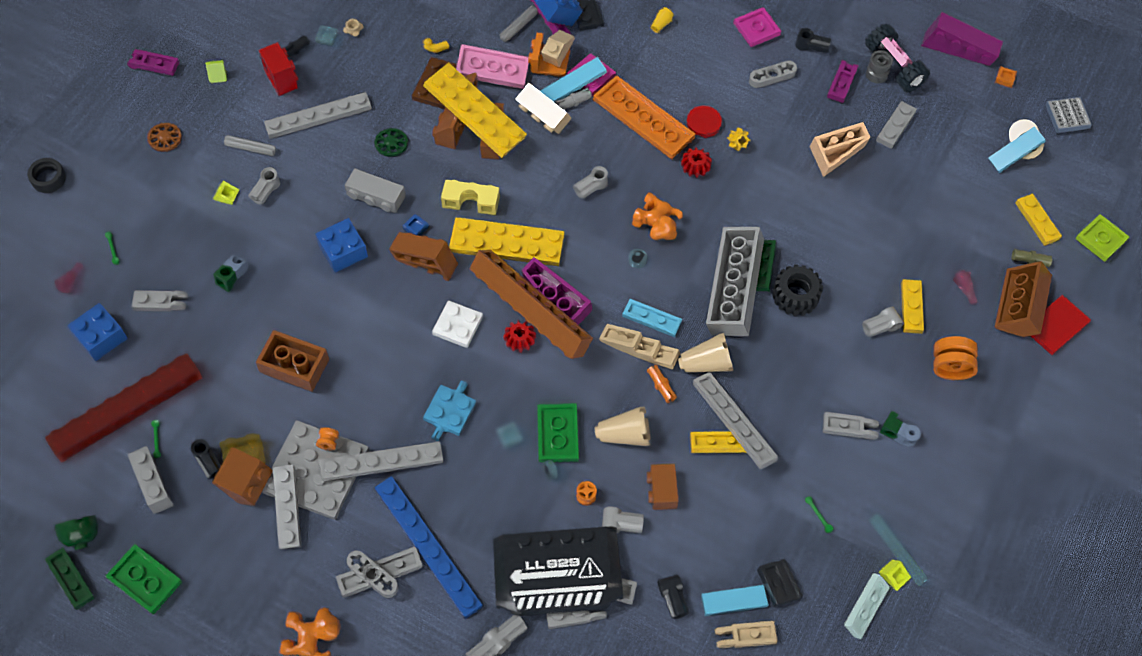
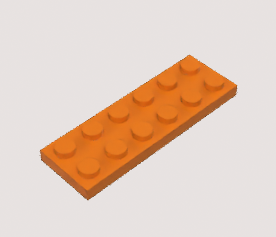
M617 75L593 95L595 102L671 159L695 139L696 134Z

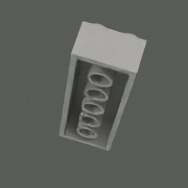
M723 227L706 321L711 335L724 333L725 336H749L764 237L760 227Z

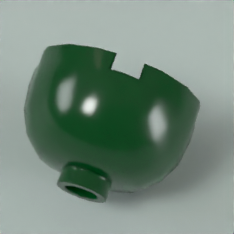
M90 515L55 524V534L60 543L66 547H74L75 550L87 548V543L93 541L98 533L96 515Z

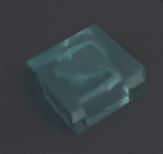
M321 25L315 38L316 43L333 46L338 30Z
M515 422L496 429L504 449L523 441Z

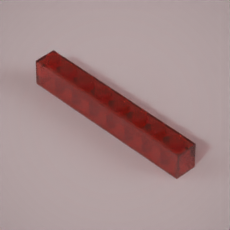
M188 353L176 357L169 364L159 367L152 374L142 377L137 383L125 387L115 396L105 399L98 406L88 409L83 415L71 419L61 428L51 431L44 438L58 460L63 463L201 380L203 377Z

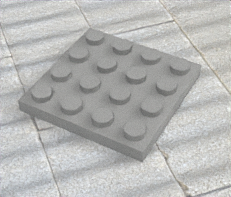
M296 420L271 469L273 470V467L295 465L298 506L336 520L357 476L322 481L319 460L369 452V446L339 436L335 441L337 444L335 450L329 451L318 448L316 441L320 438V429ZM272 472L262 493L275 498Z

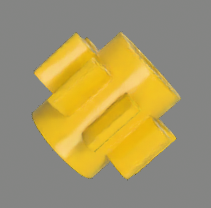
M739 127L737 131L731 130L729 137H727L730 141L728 146L738 151L743 147L747 148V144L750 141L747 136L749 132L743 131Z

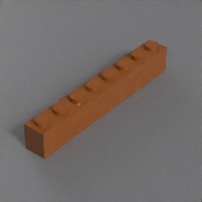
M491 249L478 250L470 267L475 276L483 280L489 289L500 295L503 301L508 302L514 311L525 317L528 323L534 325L540 334L545 335L551 340L554 346L559 347L566 357L571 359L583 357L593 337Z

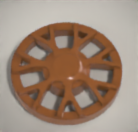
M160 123L150 129L147 140L154 150L166 152L173 150L180 144L182 134L176 125ZM178 134V137H172V135ZM156 138L158 139L157 141H155V142H153V143L151 142V140H153V139H156Z

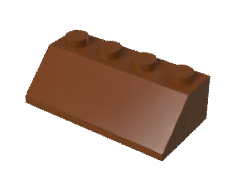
M477 73L464 76L478 89ZM445 106L444 112H441L439 115V123L434 127L432 136L436 145L456 149L466 125Z
M1042 261L1007 269L994 326L996 329L1021 337L1041 334L1052 274Z

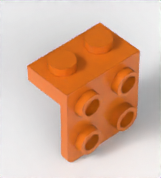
M537 32L536 38L532 39L531 43L533 52L529 53L528 63H531V73L564 77L567 71L570 49L560 67L544 61L541 53L545 46L543 33Z

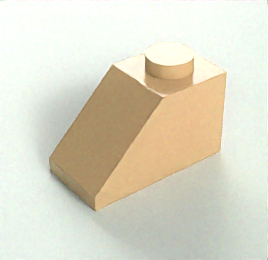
M561 30L549 37L541 51L544 61L560 67L575 37Z

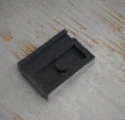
M577 0L583 10L576 20L579 30L594 29L600 25L603 27L604 21L596 0Z
M785 559L757 568V572L774 607L799 600L803 597Z

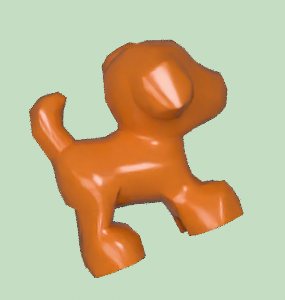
M648 192L644 199V202H646L643 209L638 207L633 215L632 225L637 228L641 227L642 224L651 226L650 237L653 240L675 239L677 236L676 222L669 216L674 215L678 219H682L683 212Z
M326 607L318 610L314 622H304L301 613L290 611L286 618V627L298 632V645L293 640H283L280 646V654L285 656H330V651L324 653L318 651L317 641L318 639L325 641L334 640L340 633V620Z

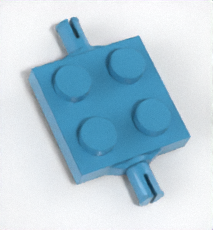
M461 380L456 390L440 385L423 417L424 421L431 423L436 428L431 436L433 440L436 438V441H439L443 431L451 432L457 436L460 435L476 404V400L464 394L468 383Z

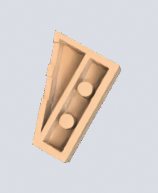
M864 122L814 137L810 149L823 177L864 148L870 139V135Z

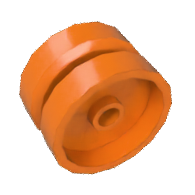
M952 336L935 342L933 370L937 376L949 380H964L977 374L978 361L976 358L978 356V346L975 341L966 337Z

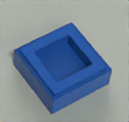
M416 214L403 225L405 231L418 236L429 228V224Z

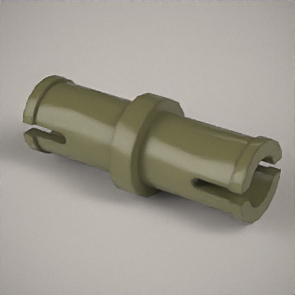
M1014 249L1011 256L1012 260L1026 262L1027 264L1042 261L1046 267H1050L1052 263V256L1038 254L1032 250L1028 252Z

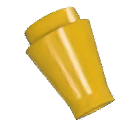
M666 7L660 9L653 24L650 26L651 29L659 33L661 29L673 20V12Z

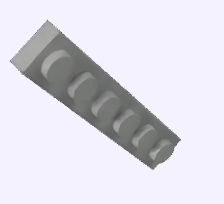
M364 92L264 121L269 139L368 111L372 108L368 96Z
M710 372L693 380L695 388L760 470L777 461L778 456Z
M440 442L320 459L319 466L322 481L439 464L443 463Z

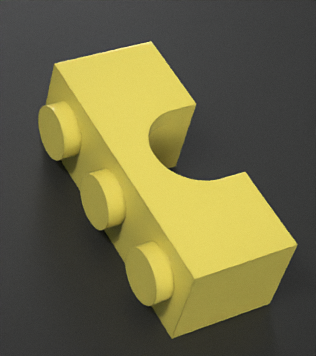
M445 180L441 196L442 208L460 210L464 201L472 199L477 202L478 213L496 215L500 199L499 187L480 185L473 182H459L458 180Z

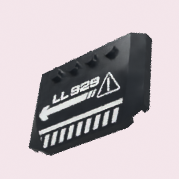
M605 526L502 534L493 539L497 609L509 610L511 614L517 616L603 610L609 607V604L619 599L620 601L623 599L617 530Z

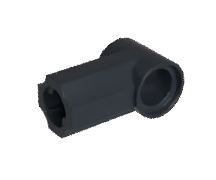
M802 28L798 33L795 46L801 51L813 49L828 53L831 38L816 35L809 28Z
M196 439L191 444V452L207 479H214L221 465L208 442L204 439ZM200 448H206L203 453H197Z
M675 574L658 579V588L662 598H665L671 618L678 619L688 615L689 609L683 595V585L679 575Z

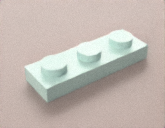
M872 574L844 624L855 638H862L890 587L880 574Z

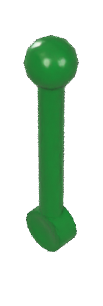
M106 232L105 237L108 238L113 256L112 263L118 265L120 260L115 253L112 233Z
M153 420L151 422L154 428L155 444L153 456L160 458L161 452L159 451L158 427L160 423L158 420Z
M807 496L805 502L811 506L825 526L824 531L831 533L833 531L832 525L827 524L814 505L812 497Z

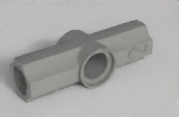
M513 615L500 627L491 629L479 644L466 653V656H499L509 648L512 641L527 630V626L520 616Z

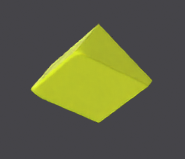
M222 181L213 200L232 205L240 189Z
M891 560L879 571L880 575L896 591L911 578L902 562L898 560Z

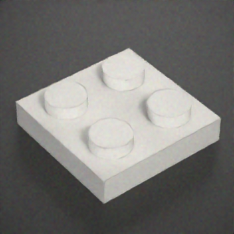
M448 301L432 330V335L468 348L483 318V313Z

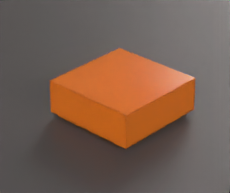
M1000 66L995 83L1012 88L1017 71Z

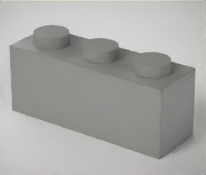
M355 168L345 184L346 193L350 198L359 199L371 206H378L387 212L396 213L405 198L404 186Z
M145 446L127 454L151 511L156 514L174 506L149 448Z

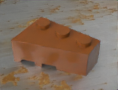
M399 232L389 248L396 261L416 269L418 266L428 269L427 273L431 275L434 272L443 275V279L446 281L450 280L458 266V262L447 242L442 239L437 240L427 236Z

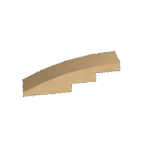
M610 324L606 325L599 338L601 342L617 350L670 369L674 368L680 355L679 349L663 346L659 340L643 337L641 332Z

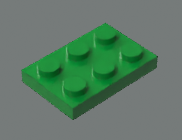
M577 403L537 404L539 462L579 461Z
M136 544L128 550L105 576L152 615L156 613L182 583L181 579Z

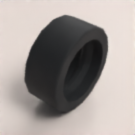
M53 158L36 160L31 164L27 172L31 185L36 191L41 193L55 192L66 181V174L62 165ZM48 169L57 170V174L51 180L46 182L37 181V177L41 172Z

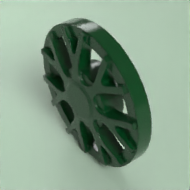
M388 128L377 134L374 144L377 152L381 155L394 157L406 150L408 138L402 130ZM385 146L387 149L382 151L381 149Z

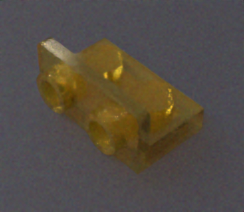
M247 434L245 437L227 438L225 441L219 442L223 462L231 448H236L266 463L264 445L260 434Z

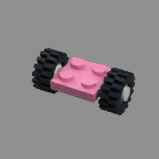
M881 24L880 27H876L875 31L872 30V34H869L865 40L867 48L872 53L889 50L903 67V71H900L896 82L906 93H910L912 90L915 91L917 87L920 88L921 84H924L925 80L929 78L930 70L922 61L912 62L896 43L899 36L890 24Z

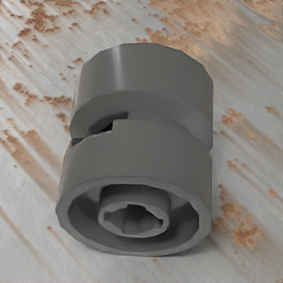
M876 51L871 55L866 70V77L869 81L883 83L887 80L893 63L891 54L886 51Z

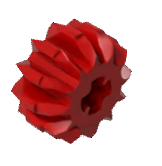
M696 147L694 151L689 148L687 153L683 154L681 165L684 173L689 172V177L695 175L698 178L699 174L704 177L706 172L710 171L712 158H710L709 152L704 153V148L698 150Z
M518 319L517 324L511 322L510 327L505 328L503 339L506 341L507 348L511 347L513 352L519 349V352L522 353L524 348L529 351L530 345L534 346L536 333L534 332V327L532 325L528 326L527 321L521 324Z

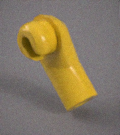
M426 38L423 41L424 48L433 53L449 49L447 41L438 44L432 43L431 38Z

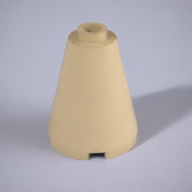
M724 333L681 353V358H678L680 369H685V372L733 371Z
M645 406L598 422V426L595 427L596 438H600L601 442L650 446L648 441L650 440L648 418H644V413H647Z

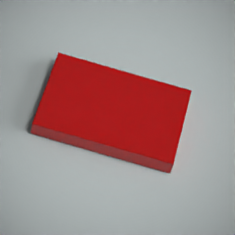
M1061 295L1045 309L1041 334L1031 335V337L1053 355L1088 325L1091 319L1065 296Z

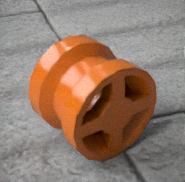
M320 428V438L316 441V446L324 450H335L337 446L335 441L339 438V432L332 428Z
M590 481L581 482L577 486V501L584 506L593 504L596 500V486Z

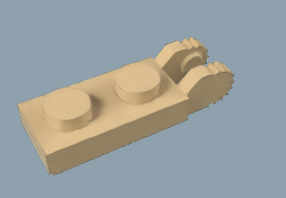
M774 621L732 624V626L715 629L716 635L732 633L733 636L731 640H720L717 642L718 648L777 644Z

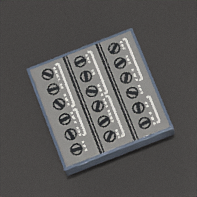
M1081 97L1047 101L1045 104L1056 133L1090 129L1092 126Z

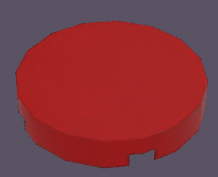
M702 105L693 108L688 113L686 125L696 136L700 135L707 138L718 133L722 118L716 109Z

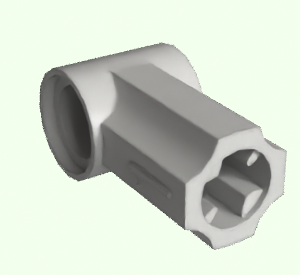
M602 166L595 167L590 175L573 185V189L579 198L584 199L597 189L601 190L607 186L608 174L606 168Z
M271 167L262 170L260 180L248 195L255 203L263 205L271 192L280 186V179L276 170Z
M889 307L879 315L863 321L862 326L866 336L872 337L887 330L893 332L902 327L904 322L896 309Z
M606 507L603 511L602 527L607 526L615 529L617 533L620 531L642 533L644 514L622 512L621 509L616 507Z

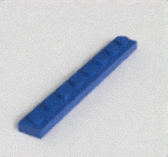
M392 476L375 486V491L414 547H416L464 619L483 607L481 602Z

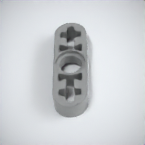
M785 61L755 70L750 74L749 84L754 88H760L793 78L796 74L797 65L792 61ZM775 72L777 76L772 77L768 73Z
M353 551L348 555L347 564L349 569L385 598H391L397 594L398 585L396 580L364 553ZM354 558L357 560L360 558L362 565L365 566L363 571L359 564L353 565ZM369 570H377L378 576L375 579H368L366 575ZM381 579H383V582L387 585H390L392 583L391 591L389 589L384 591L385 588L383 584L380 583Z

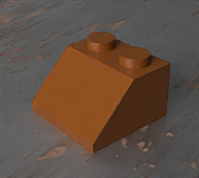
M231 448L212 483L237 503L255 506L273 470L261 460L236 448Z

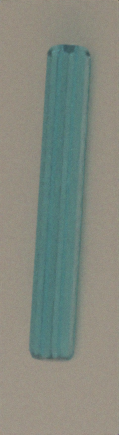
M879 514L871 517L870 523L897 559L902 562L918 586L924 584L928 578Z

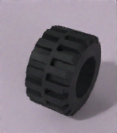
M794 264V267L787 266L786 270L782 269L780 271V274L777 275L772 295L773 299H775V305H779V310H785V314L789 315V313H792L793 316L797 317L798 314L805 316L806 312L810 314L813 309H816L822 295L823 285L822 279H818L819 274L817 272L813 273L814 269H807L805 265L799 267L798 264ZM789 287H800L805 290L806 294H795L790 291Z

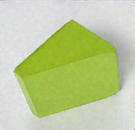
M223 61L206 62L210 83L227 81V71Z

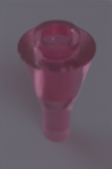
M77 262L71 270L54 281L56 289L61 293H70L77 274L83 268V265Z
M965 270L957 272L952 280L966 294L971 305L977 303L970 272Z

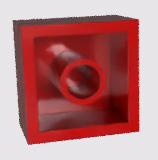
M276 42L258 50L264 71L278 96L298 89L296 82L298 77L296 72L293 71L296 68L293 61L288 60V54L284 47L281 48L279 43Z

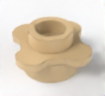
M350 19L346 22V27L343 28L344 33L358 36L360 29H363V24L359 23L356 19Z

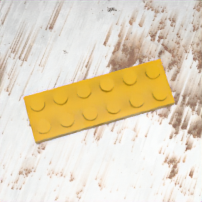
M447 63L424 82L423 86L501 158L526 137L527 134L450 63Z
M455 217L449 248L452 253L475 256L478 250L491 249L501 259L530 262L535 257L545 265L559 266L564 231Z

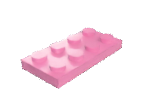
M461 44L456 70L463 76L477 73L479 81L524 89L528 57Z

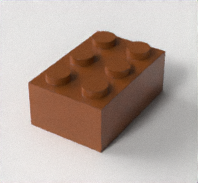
M273 330L255 363L260 373L313 392L330 359L325 348Z

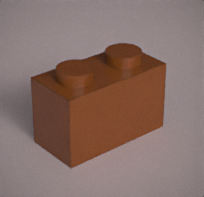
M651 464L650 472H646L647 484H651V491H648V503H652L653 510L677 509L678 491L675 464Z

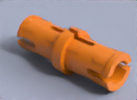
M658 365L648 368L647 373L655 383V389L659 390L665 402L670 403V400L671 402L674 401L677 395L673 392L668 378L663 376Z

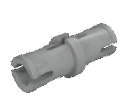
M586 88L578 93L569 94L568 97L556 101V104L565 110L572 106L576 107L579 103L591 99L592 95L590 90Z

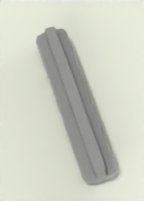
M530 6L500 33V39L507 42L538 13L537 8Z
M226 135L224 139L226 146L274 156L276 152V146L229 135Z

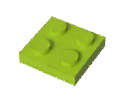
M1099 214L1075 239L1106 262L1130 236Z

